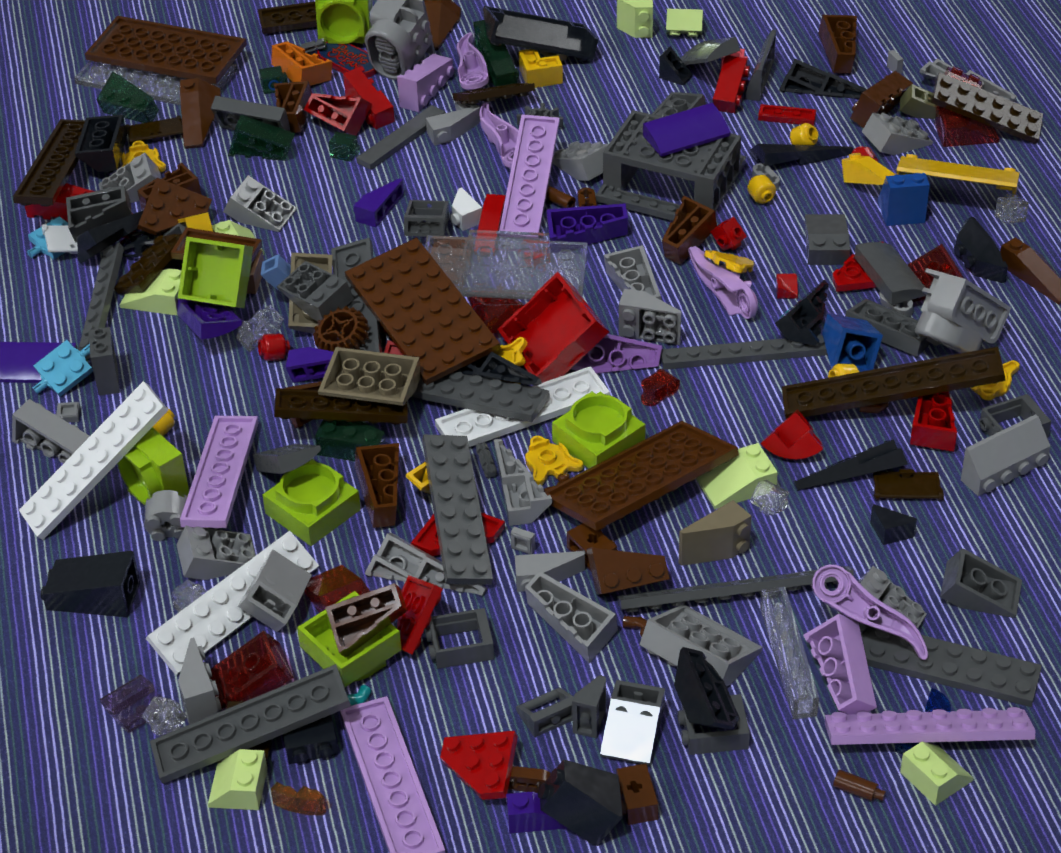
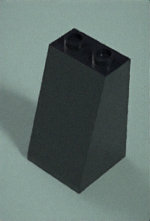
M134 551L56 560L53 568L48 572L46 586H43L41 589V600H44L46 610L128 618L140 585Z

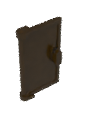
M178 115L175 118L141 124H126L129 141L133 143L135 141L151 139V142L162 141L163 137L183 134L182 118Z
M900 469L899 472H873L874 500L938 499V501H943V488L940 485L938 472H914L913 469Z

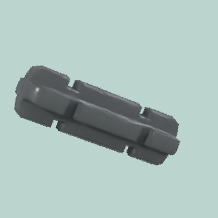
M321 38L317 42H307L299 47L304 48L305 53H312L317 51V49H325L326 42Z
M485 442L478 443L476 445V452L485 477L488 479L496 477L497 470L491 453L488 450V445Z

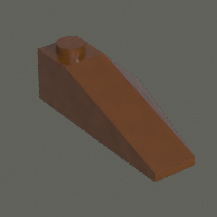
M424 0L433 36L434 49L439 50L446 40V35L449 32L451 33L453 26L460 21L461 8L452 0Z
M200 78L180 80L185 149L204 146L210 132L209 127L216 118L211 110L215 96H221L220 88Z
M1016 237L1001 245L1000 253L1002 260L1007 263L1009 272L1058 305L1061 304V277L1040 253Z

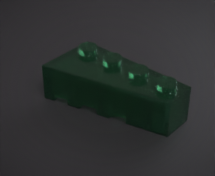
M484 20L473 22L474 45L486 61L488 76L493 86L517 83L519 71L515 68L506 45L496 46L491 44L486 36Z

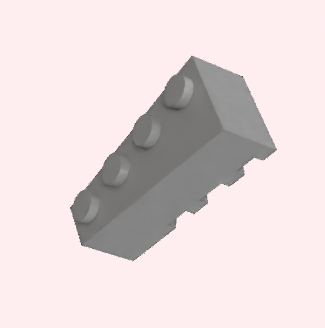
M643 245L603 255L606 273L622 293L624 288L645 291L662 300Z
M28 399L12 414V442L16 444L23 442L26 444V448L33 451L36 448L42 450L44 456L49 458L56 456L63 464L90 437L77 426L71 425L59 415L53 414L41 404L35 403L31 399Z

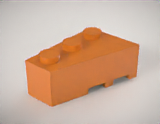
M288 41L272 45L271 65L292 82L309 81L311 86L331 80L332 60L327 59L324 61L319 59L318 54L313 53L310 55L305 53L304 48Z

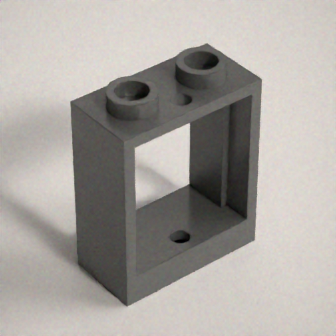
M410 200L404 215V236L444 237L449 222V201Z
M106 327L89 330L90 358L98 395L120 393L118 363L111 329Z
M1028 394L982 408L979 424L983 431L992 436L1003 430L998 424L999 422L1021 416L1025 420L1036 414L1048 438L1051 420Z
M485 608L431 617L429 627L425 628L427 642L431 641L432 645H429V654L431 660L435 659L437 669L494 659L493 640ZM478 630L480 643L440 649L438 636Z
M741 694L730 695L740 717L734 726V730L695 734L693 723H689L683 706L681 710L677 711L678 724L684 727V730H681L682 744L687 745L689 755L749 749L750 732Z

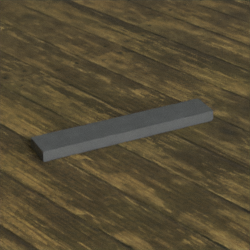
M433 105L429 106L356 157L357 163L370 170L424 133L427 130L426 118L446 112Z

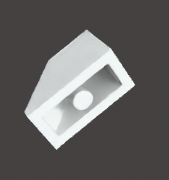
M459 188L452 204L451 220L454 225L465 231L479 225L482 207L463 188Z

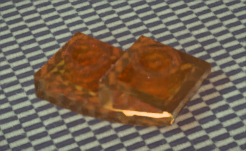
M278 782L271 788L273 805L305 815H324L326 813L325 798L318 790H311L303 785L296 792L292 787L284 786Z

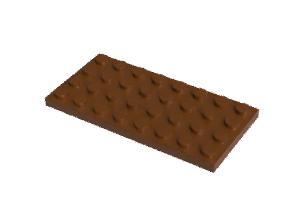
M117 16L87 50L85 58L94 62L171 75L178 78H200L210 84H217L246 47L247 42L245 38Z
M414 238L345 271L347 280L403 355L419 357L420 375L426 385L489 355L491 352L501 349L499 341L418 238Z
M680 421L545 491L547 496L550 495L552 497L551 506L597 531L604 529L616 520L624 518L625 515L641 509L644 505L658 500L661 496L678 489L683 484L695 480L698 476L712 471L713 468L729 462L730 459L739 455L738 447L684 421Z

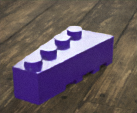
M626 203L547 209L550 255L627 235L628 215Z

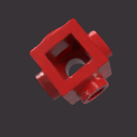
M735 217L723 221L710 231L722 251L729 248L732 251L742 245L741 241L747 237Z

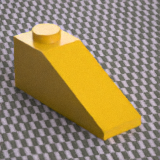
M861 153L849 154L848 158L842 159L844 183L883 185L886 176L896 175L870 156H861Z

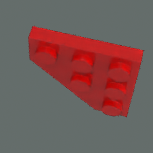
M854 254L844 262L840 269H836L832 273L836 292L877 287L854 258Z
M481 512L486 543H493L505 529V521ZM434 514L411 542L412 545L431 556L441 555Z
M408 575L401 590L407 612L397 619V629L401 630V650L413 655L414 650H417L420 646L421 635L424 629L430 624L431 613L434 607L441 600L443 588Z
M515 731L444 737L440 758L443 764L452 769L457 777L468 787L470 786L482 800L506 798L518 736Z

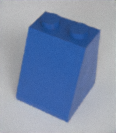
M925 173L886 176L878 197V204L886 226L925 223L930 188Z
M828 313L822 335L831 368L836 364H855L860 372L873 370L883 335L867 320Z

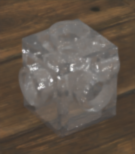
M1016 194L998 197L995 217L1002 219V222L1007 224L1025 222L1029 202L1018 198L1019 196Z
M154 696L143 713L142 718L151 726V731L154 734L163 736L180 729L187 715L180 709L181 706L176 701L170 698Z

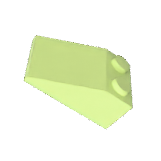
M162 270L143 292L126 293L120 303V308L177 315V299H179L178 292L182 270Z
M759 443L739 448L738 456L696 478L714 509H718L732 500L738 503L776 491L778 472Z

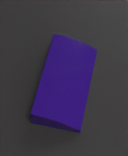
M713 103L643 123V137L661 157L728 137L731 133L723 116Z
M177 299V315L200 339L218 337L242 325V320L227 306Z
M0 342V382L39 383L42 379L33 365L62 343ZM70 343L74 348L77 349L76 343Z

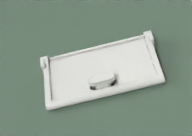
M42 224V233L45 235L48 252L78 254L77 242L75 243L68 225Z

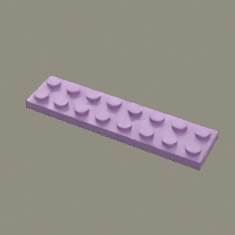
M521 115L500 223L499 237L539 240L560 123L557 117Z
M258 416L214 417L180 517L181 527L187 525L189 527L215 529L227 528L259 424Z
M385 696L356 704L341 710V719L389 853H445L444 845L388 697Z
M1011 707L1007 710L984 708L982 711L958 709L951 712L936 709L932 712L909 710L907 713L883 711L877 714H871L866 711H861L857 714L834 712L831 715H825V727L831 745L1035 739V728L1025 710L1017 707Z

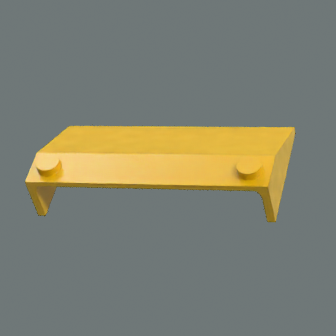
M906 154V157L901 156L896 170L897 175L925 173L926 176L996 185V189L1012 191L1011 199L1016 198L1020 173L1016 172V169L1013 168L1000 170L920 159L917 155Z

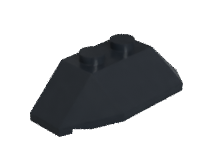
M974 217L966 219L957 235L956 245L954 246L955 255L962 260L965 267L974 276L1000 283L1006 282L1008 265L1005 261L1003 262L995 242Z
M682 647L679 653L674 686L689 723L732 730L740 717L724 680L715 668L705 660L706 656L702 651Z

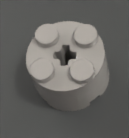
M162 490L153 493L152 498L146 500L144 527L151 534L153 540L162 541L166 537L180 538L185 528L180 525V517L187 500L186 495L182 497L178 495L177 491Z

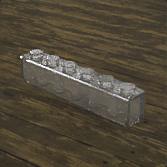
M786 588L764 589L761 592L760 610L792 718L816 717L818 714L819 695Z

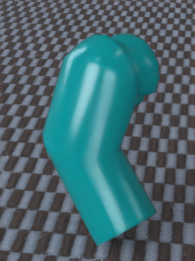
M362 685L357 694H349L348 698L351 706L366 702L372 692L371 689L366 685Z

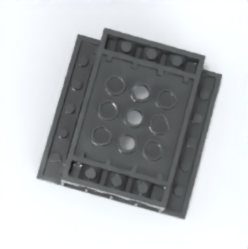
M632 110L603 152V185L596 194V201L607 205L626 203V209L673 221L675 212L679 209L680 204L624 191L637 170L642 168L694 181V201L716 212L746 163V156L740 155L741 136L730 133L728 137L661 157L643 137V123L662 117Z

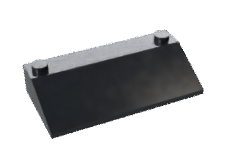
M489 6L483 7L486 36L493 45L502 46V44L551 52L573 56L581 61L594 59L599 39L585 24Z

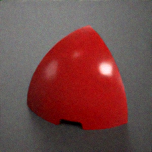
M798 409L760 443L769 452L787 459L808 458L824 449L821 440L814 434L812 426Z

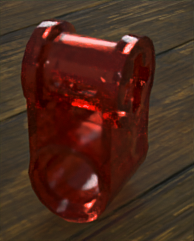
M659 369L651 376L642 380L643 394L641 395V402L646 406L657 405L665 398L677 392L680 380L664 369Z

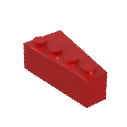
M949 392L918 397L910 445L954 452L957 429L954 423L955 417L952 412V400Z

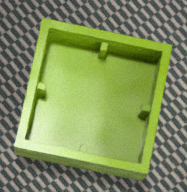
M315 0L318 39L323 38L325 42L332 44L365 43V36L371 28L370 11L373 7L372 0Z
M186 237L178 298L245 308L253 247Z
M591 391L572 405L570 411L552 422V441L559 445V442L568 449L571 456L582 460L584 466L589 469L645 440L646 424L632 415V409L619 399L603 394L601 391L597 394Z
M153 427L117 463L128 492L144 505H146L147 499L152 498L153 493L162 490H174L178 492L179 496L184 497L186 495L188 497L189 488L182 453Z
M313 459L297 469L284 473L278 484L262 494L265 514L310 546L361 510L359 491L345 482L343 475Z
M354 591L338 602L359 596V594ZM326 609L297 627L300 647L323 669L336 664L344 687L352 682L370 677L386 666L387 659L401 651L400 631L392 624L346 658L338 652Z

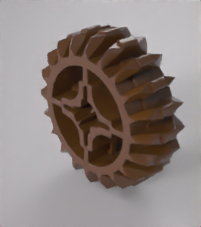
M345 306L343 309L338 307L336 311L330 310L328 315L323 314V320H317L318 326L314 327L315 333H313L318 349L333 352L336 347L360 350V346H365V340L369 339L368 321L354 307L348 308Z

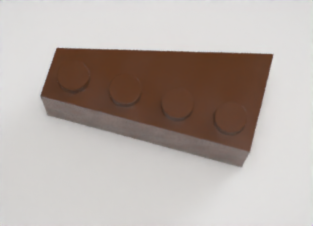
M822 15L818 34L833 73L844 74L851 73L856 52L857 16Z
M897 71L886 75L882 80L862 92L859 100L852 107L853 113L850 119L864 128L872 113L888 114L898 105L900 97L913 83Z
M399 443L356 447L355 470L373 528L395 526Z

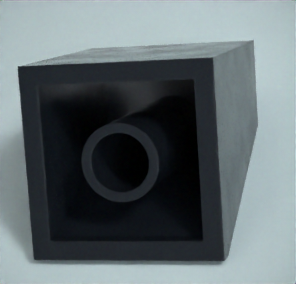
M563 759L538 789L541 810L592 845L598 846L623 818L618 774Z

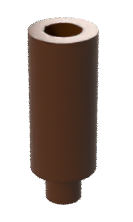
M548 186L546 200L562 208L574 207L576 202L574 197L552 186Z
M840 769L836 774L833 783L835 788L872 802L874 798L883 801L886 796V791L878 789L879 784Z

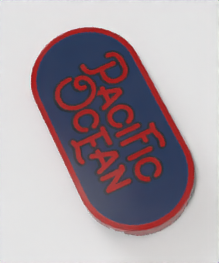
M326 42L325 49L317 50L319 59L324 61L327 59L332 60V68L341 73L360 66L365 69L364 74L367 78L377 73L370 63L368 53L350 43L332 44Z

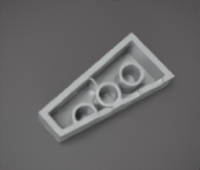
M538 571L525 586L527 603L589 664L618 631L616 614L541 571Z

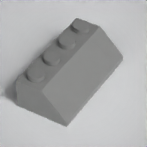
M1035 414L965 449L961 481L977 496H980L1004 483H1009L1020 475L1027 474L1038 466L1046 464L1049 459L1050 444L1039 417Z

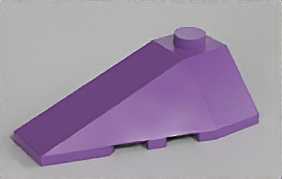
M607 334L571 370L578 371L591 366L597 374L658 367L662 345Z

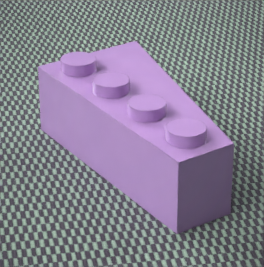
M432 54L424 59L421 65L416 64L413 70L408 69L405 71V75L400 74L397 76L399 106L420 112L431 98L436 95L439 89L445 85L448 79L453 76V59Z
M837 614L804 634L806 642H809L812 647L810 651L813 657L818 660L821 666L819 670L822 676L826 677L829 683L827 687L838 710L847 714H857L861 711L870 712L877 708L859 622Z

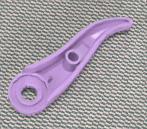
M472 32L465 34L459 40L456 47L460 61L458 67L460 86L468 91L482 89L489 82L486 61L483 55L472 45L474 40Z
M484 102L479 112L481 127L486 133L489 142L496 145L502 163L506 167L511 168L518 129L491 113L489 102Z
M696 246L688 248L696 272L704 284L717 296L730 316L741 314L745 319L754 318L758 311V301L754 291L750 288L752 282L742 281L740 273L728 271L726 265L717 266L704 256L705 252L700 250V248Z
M830 564L820 567L815 572L812 578V589L822 602L853 620L906 640L921 660L928 658L924 639L912 621L899 611L874 597L850 572H847L838 565ZM828 577H834L838 582V586L834 591H829L825 588L824 582Z

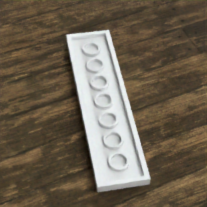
M590 366L543 382L540 385L531 386L549 390L550 398L533 422L464 409L435 419V426L441 435L467 436L469 447L563 415L570 411L572 405L591 391L596 394L601 391L606 395H610V391Z
M143 381L19 509L38 538L44 540L168 411L167 407L147 383Z
M291 531L277 539L146 637L149 644L175 675L181 672L190 638L194 637L197 647L202 645L205 654L253 618V616L239 608L238 605L272 550H275L310 574L319 567L318 563Z

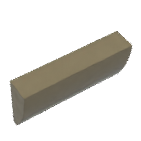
M291 252L290 274L305 261L332 274L333 255ZM289 299L288 328L305 333H315L314 327L318 326V321L312 319Z

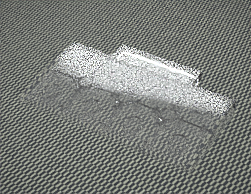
M469 230L468 237L427 235L426 250L464 297L530 300L557 272L571 282L583 297L588 256L587 242L549 241V233Z

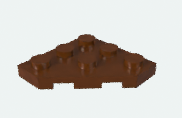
M156 178L137 229L155 236L162 234L163 231L179 223L178 219L207 213L212 199Z

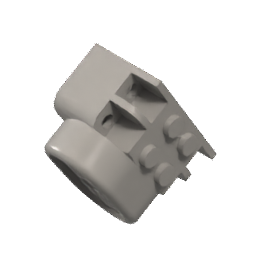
M377 0L370 11L371 28L365 36L367 53L371 65L378 73L386 78L397 80V76L400 74L405 75V71L410 70L414 64L422 63L426 59L425 52L435 53L430 22L428 21L424 0Z
M926 268L925 272L934 277L930 289L923 287L921 291L927 296L921 307L922 313L915 327V333L921 338L927 337L926 340L935 346L942 344L959 353L980 350L983 341L991 344L995 343L1000 336L1011 307L967 279Z

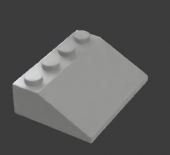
M680 605L648 619L639 644L646 648L650 654L664 658L668 664L675 667L678 665L679 653L682 647L702 651L706 656L705 660L715 668L726 686L732 684L763 649L762 646L686 605Z

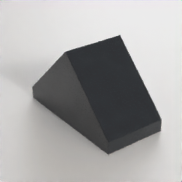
M671 46L659 57L660 79L683 85L693 75Z
M873 504L870 524L882 544L886 545L913 538L915 536L917 518Z

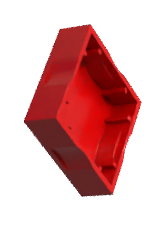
M559 272L552 276L524 306L519 308L497 329L508 344L514 342L519 337L527 340V346L522 352L526 360L524 367L528 372L540 378L542 383L565 375L609 333L608 329L571 282Z

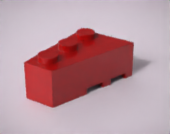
M725 56L713 96V104L719 111L735 114L737 108L740 107L742 95L750 74L747 58Z
M362 66L343 73L345 96L349 98H363L372 103L365 118L368 124L377 130L395 122L394 106L381 90L377 91L372 85L374 84L373 79H368L365 76V69Z
M312 93L304 110L356 137L372 103L359 97L349 98L347 96L338 97Z

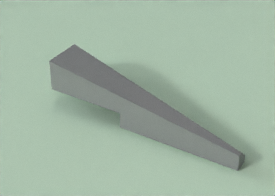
M938 58L933 63L929 61L919 71L924 78L935 81L940 72L1015 102L1017 98L1016 95L977 73L969 70L965 74Z
M494 439V449L509 526L532 523L552 504V497L546 495L542 485H538L534 481L533 475L522 462L513 457L512 451L503 445L502 439Z
M393 533L386 534L377 554H374L365 572L367 576L406 582L408 575L444 589L481 596L487 590V587L480 584H445L442 561Z

